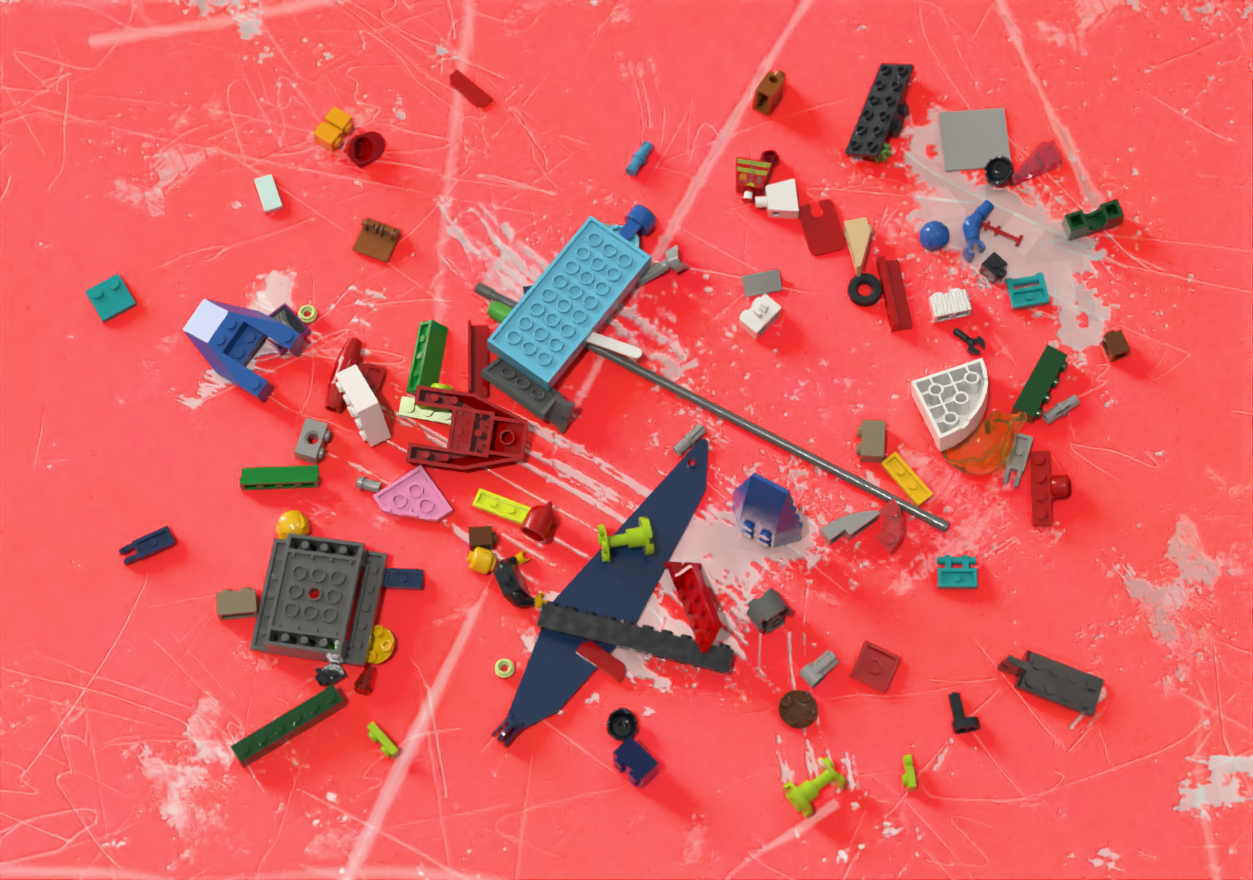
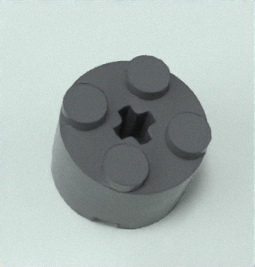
M773 588L768 589L759 599H752L747 604L749 609L746 614L760 634H763V631L770 633L785 623L784 618L786 615L790 617L792 614L791 608L779 592Z

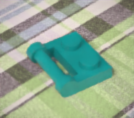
M1042 272L1036 273L1034 276L1005 279V286L1012 310L1050 303ZM1038 283L1037 286L1014 289L1015 286Z

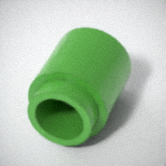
M493 301L488 308L487 315L491 319L502 323L513 308L499 301Z

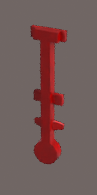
M991 221L987 223L982 222L981 227L984 228V231L988 229L994 232V236L999 234L1016 242L1015 246L1019 247L1024 237L1023 235L1017 238L1000 230L1001 226L999 225L997 228L991 226Z

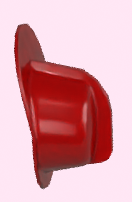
M367 132L349 139L343 152L347 154L353 163L362 165L379 159L385 150V142L379 133Z

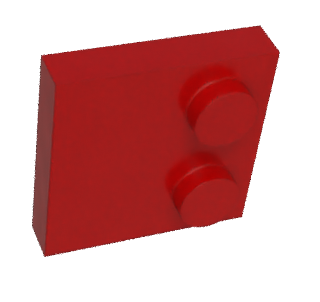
M865 640L849 677L885 693L901 657Z

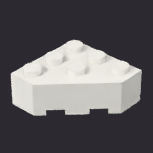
M355 364L336 373L335 375L338 380L335 383L340 393L343 392L344 394L343 399L348 406V412L351 417L356 419L354 421L358 429L361 430L359 434L363 442L367 441L370 447L390 438L391 435L379 402L357 365Z

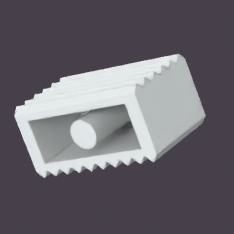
M955 288L945 294L936 292L929 297L928 304L934 323L971 315L972 307L966 289Z

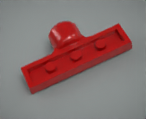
M1049 450L1030 452L1032 525L1034 527L1053 525V500L1071 496V480L1066 474L1055 476L1051 474V452Z

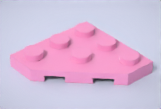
M421 465L373 495V499L385 514L438 522L453 512V509Z

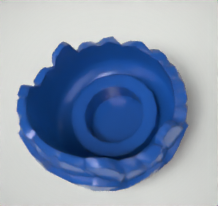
M930 221L921 228L919 242L923 248L930 251L942 249L949 242L950 231L942 222Z

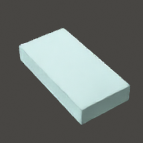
M272 174L254 179L265 214L283 209Z

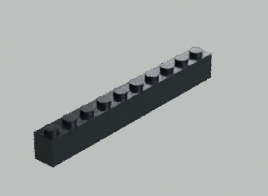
M547 601V604L542 603L537 628L726 675L729 673L734 650L730 649L731 646L719 643V646L711 645L708 652H700L698 644L695 640H692V636L681 634L679 637L673 635V632L662 629L659 632L649 625L635 626V622L629 620L618 622L612 616L605 615L602 618L596 616L597 613L586 610L585 613L578 612L576 607L566 606V608L558 607V603Z

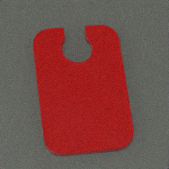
M825 199L818 202L823 210V215L820 217H814L811 214L810 203L800 206L798 216L812 255L820 256L845 248L846 240L835 205L831 200Z

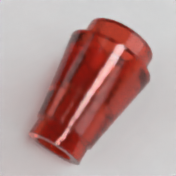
M371 665L365 666L354 683L355 692L364 696L372 692L377 670Z

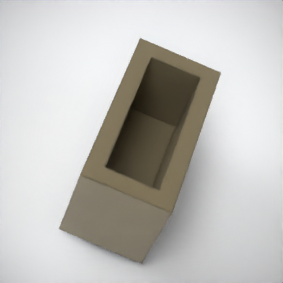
M862 419L861 426L857 427V437H861L860 444H857L856 455H860V462L881 463L884 459L885 421Z
M250 587L241 588L239 591L224 589L216 593L217 615L220 621L257 617L258 596L255 589Z

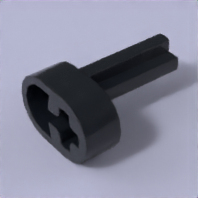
M952 692V694H948L954 720L951 723L953 733L963 734L979 730L981 727L977 716L965 717L960 693Z

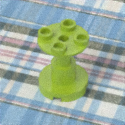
M647 516L639 517V527L625 529V534L607 536L604 524L597 525L599 533L597 538L599 545H602L601 556L603 562H610L609 548L627 545L628 548L642 546L645 555L654 554V543L650 544L652 543L653 535Z
M828 757L825 759L818 758V763L823 773L811 782L806 780L796 787L792 782L788 781L782 786V790L788 791L785 796L798 812L801 810L804 812L802 813L804 818L809 817L813 813L809 803L819 796L818 791L828 783L832 782L839 790H844L846 780L840 773L837 774L833 769L834 764Z

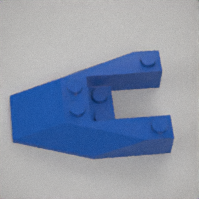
M208 299L201 301L182 329L219 376L262 403L273 389V386L267 380L246 368L245 365L264 337L294 356L306 341L300 333L260 311Z

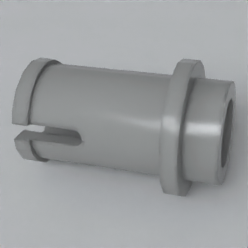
M363 475L358 477L356 487L360 491L364 489L377 493L380 491L381 482L367 479Z

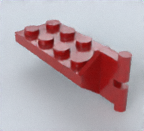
M665 561L664 569L669 570L678 592V597L683 605L684 613L695 636V642L698 644L700 652H708L722 624L701 573L702 564L690 562L682 564V562Z

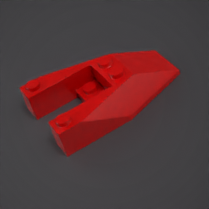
M417 385L414 405L452 410L447 448L409 442L406 462L465 470L522 460L524 458L528 420L474 393Z

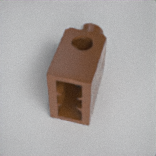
M777 70L773 73L770 71L765 75L756 88L752 109L769 117L782 95L785 83L784 78L786 77L784 72Z

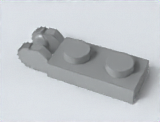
M1018 432L1014 433L1004 468L1006 470L1002 483L1006 484L1009 479V472L1014 471L1017 472L1013 483L1015 487H1018L1033 441L1032 436Z

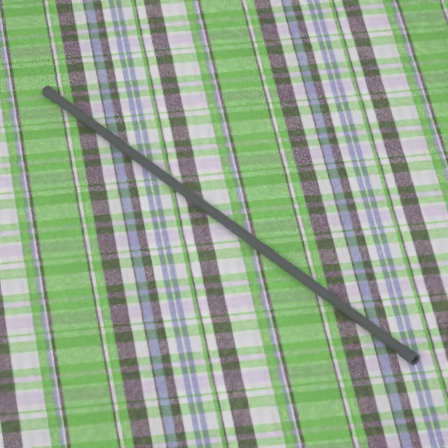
M478 282L474 289L475 293L495 302L499 301L511 308L517 305V302ZM587 343L585 346L590 351L886 502L894 498L903 511L927 522L930 526L944 533L947 530L950 522L926 512L611 350L591 343Z

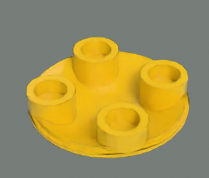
M381 625L373 627L367 663L379 664L392 654L395 640L393 634L387 628Z

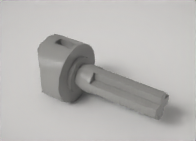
M677 245L664 251L666 260H662L648 268L639 279V285L648 282L670 268L678 273L689 267L687 263L679 260Z

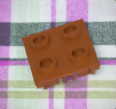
M370 218L363 219L361 223L363 227L352 250L387 262L401 230Z

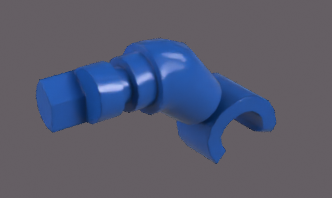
M985 200L981 206H978L971 216H967L963 222L962 231L966 242H968L963 250V257L967 262H972L974 259V253L971 251L972 248L977 249L979 253H983L986 249L985 244L979 240V229L983 220L994 209V205L988 200Z

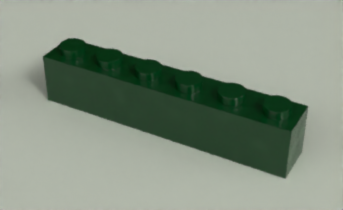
M333 684L230 747L242 768H245L345 707L344 701Z

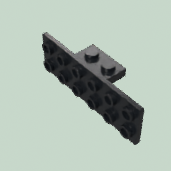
M882 63L845 150L846 155L878 157L887 134L890 137H898L905 117L909 112V106L904 100L903 94L914 70L912 64Z

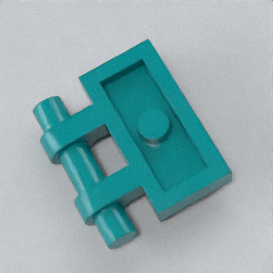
M951 555L937 557V564H944L945 568H937L938 589H977V568H969V564H976V557H968V555H962V557H951ZM951 564H962V568H951Z

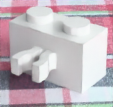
M764 294L761 298L758 296L753 301L752 307L749 310L745 309L740 314L739 326L757 340L781 315L782 307L767 294Z

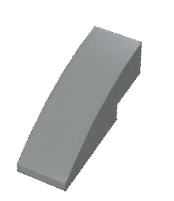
M871 510L840 517L820 528L819 535L828 546L843 536L850 541L878 521L880 512L878 510Z

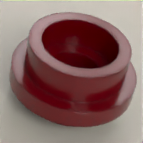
M768 150L762 153L760 160L771 162L772 166H774L779 161V156L775 151Z

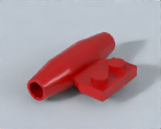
M348 338L337 357L328 383L325 409L331 412L338 413L345 402L343 392L340 393L335 383L338 380L335 374L355 364L374 396L377 397L386 368L368 362L359 364L362 342L358 339Z

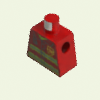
M737 157L736 192L743 193V202L752 203L754 195L762 196L771 173V162Z

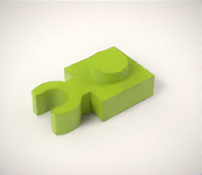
M903 755L905 772L902 774V784L906 786L907 792L915 791L917 785L912 755Z

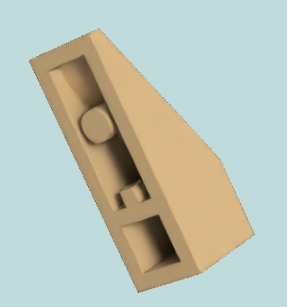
M866 217L844 221V234L857 277L861 276L870 244V235L873 234L871 223L868 224Z

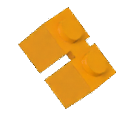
M333 106L324 119L328 122L322 121L313 132L314 142L331 152L341 146L343 142L342 137L349 134L354 127L352 116L336 106Z

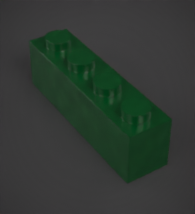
M1049 345L1046 346L1015 402L1011 414L1031 424L1034 419H1039L1043 411L1041 409L1042 404H1047L1051 393H1049L1051 387L1055 388L1060 380L1058 377L1060 371L1064 373L1068 362H1066L1067 354Z

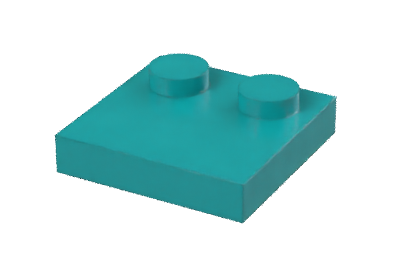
M119 274L85 291L103 324L137 306Z

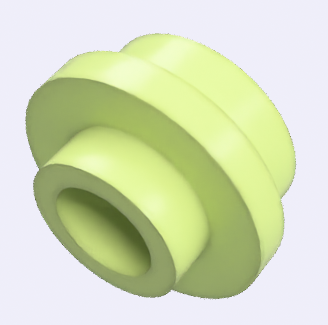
M304 305L299 309L298 317L303 323H312L317 318V311L311 305ZM306 313H311V316L305 317L304 315Z
M504 658L496 662L495 673L497 676L508 678L513 674L514 664L511 660ZM503 666L508 667L506 672L501 671Z

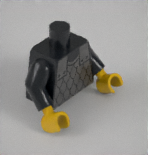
M525 550L515 556L499 561L498 570L494 572V575L504 597L514 607L535 605L541 608L542 603L548 601L542 599L545 596L543 592H540L535 598L530 596L517 564L522 565L530 560V558L525 559L523 557V554L526 553Z

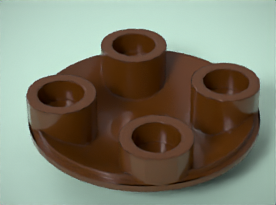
M792 690L782 696L778 705L780 718L786 725L792 728H805L812 724L817 716L818 708L816 701L808 691Z

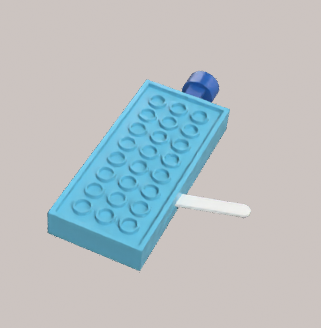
M636 204L625 216V225L615 224L610 228L590 215L488 338V350L547 391L552 388L587 343L639 359L642 355L640 348L596 332L651 266V256L639 248L637 233L647 235L657 222L655 215L645 206Z

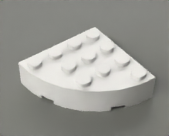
M983 358L911 381L912 397L940 452L964 440L975 430L983 418L988 401V376Z

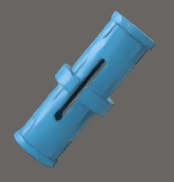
M643 141L638 151L632 155V160L625 169L628 175L635 176L639 168L646 163L647 156L654 148L650 142Z

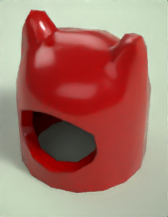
M549 501L545 505L532 507L519 527L521 532L537 542L547 543L550 537V530L557 524L556 515L552 510L553 503Z

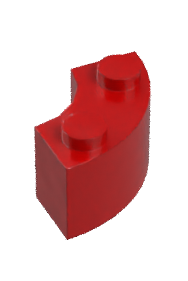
M894 498L879 510L883 518V527L881 533L877 536V539L891 555L899 549L906 530L903 511Z

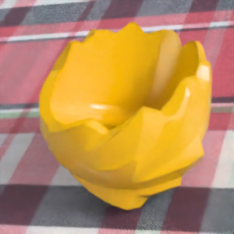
M286 511L280 516L275 532L278 534L279 539L287 540L288 533L307 535L310 530V523L307 517L300 511Z

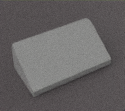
M779 269L742 276L745 298L782 291Z

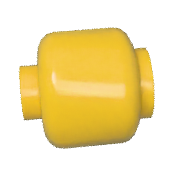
M476 547L473 552L469 551L466 562L469 563L470 570L487 574L489 571H493L496 557H494L493 551Z

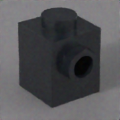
M993 252L981 264L979 273L994 285L1007 274L1008 263Z

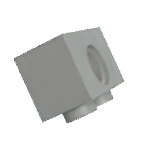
M310 418L305 419L294 450L296 459L318 465L319 459H323L325 454V442H329L331 437L328 423ZM312 439L318 440L316 444L309 443Z

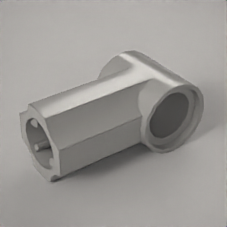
M827 650L813 663L810 662L803 667L799 675L811 688H814L825 678L827 673L839 664V661L831 651Z

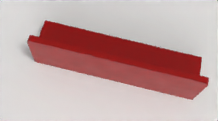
M885 255L877 256L876 266L882 286L890 330L895 332L912 329L913 324L899 260L886 261Z
M468 320V393H474L484 399H488V381L480 376L481 371L488 366V325H472L471 320Z

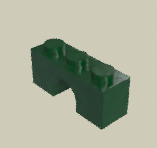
M1118 199L1100 204L1097 210L1088 214H1084L1083 210L1064 215L1062 226L1068 240L1121 225L1124 214Z

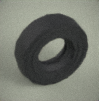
M861 273L860 277L854 276L848 285V295L851 301L862 307L874 305L882 293L880 281L869 273ZM868 284L872 288L871 294L868 296L860 295L857 290L858 286Z

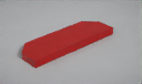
M458 69L450 75V85L476 107H487L493 101L487 93Z
M592 641L583 642L576 650V653L616 681L620 682L625 675L624 663Z

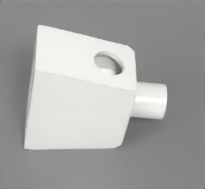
M795 179L765 186V196L755 197L756 208L767 207L768 217L798 219L799 208Z

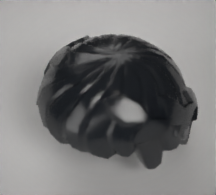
M995 156L985 166V178L993 185L1008 183L1014 173L1013 164L1005 156Z
M627 708L616 709L610 713L607 720L608 734L617 741L629 740L637 732L638 722L634 713Z

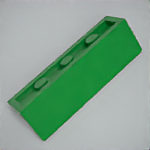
M434 320L419 322L406 390L411 395L416 394L417 385L431 387L433 383H438L448 328Z
M318 465L242 468L240 487L242 491L319 488Z

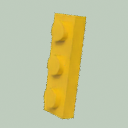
M896 451L881 462L882 468L917 507L933 496L929 488Z

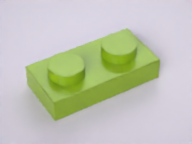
M372 721L367 726L368 737L374 743L378 742L382 746L380 750L387 758L391 756L395 760L400 755L399 750Z

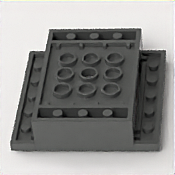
M288 533L287 540L274 538L250 645L251 651L365 667L388 554L368 551L364 543L292 533ZM364 571L348 643L346 635L359 573ZM314 590L320 591V595L316 599L310 598V594ZM330 645L338 646V649L332 650Z

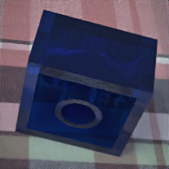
M631 736L613 752V762L615 763L613 766L619 773L622 774L624 772L629 777L628 781L634 787L638 786L643 789L658 774L659 763Z

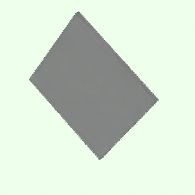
M1004 107L938 112L945 172L985 169L989 160L995 156H1005L1011 161Z

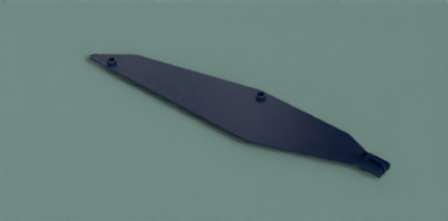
M700 439L614 533V535L625 534V529L639 527V517L647 516L653 535L652 543L650 544L654 543V554L645 555L642 546L628 548L627 545L609 548L610 562H603L601 548L553 600V602L559 604L558 607L566 608V606L578 608V612L585 613L588 610L597 613L596 616L604 618L605 615L615 617V621L623 622L624 620L635 622L636 625L664 571V562L669 561L706 490L708 441L706 439ZM689 461H692V462H694L695 464H694V465H689L688 462H689ZM543 629L540 630L508 715L491 734L493 737H496L507 725L497 738L499 743L513 730L512 734L503 743V746L506 748L521 730L558 712L596 670L597 667L576 653V650L583 642L590 641ZM593 642L609 654L615 648L612 646Z

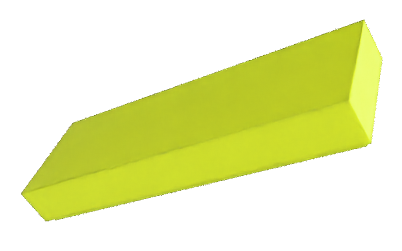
M479 488L472 507L518 525H521L531 507Z

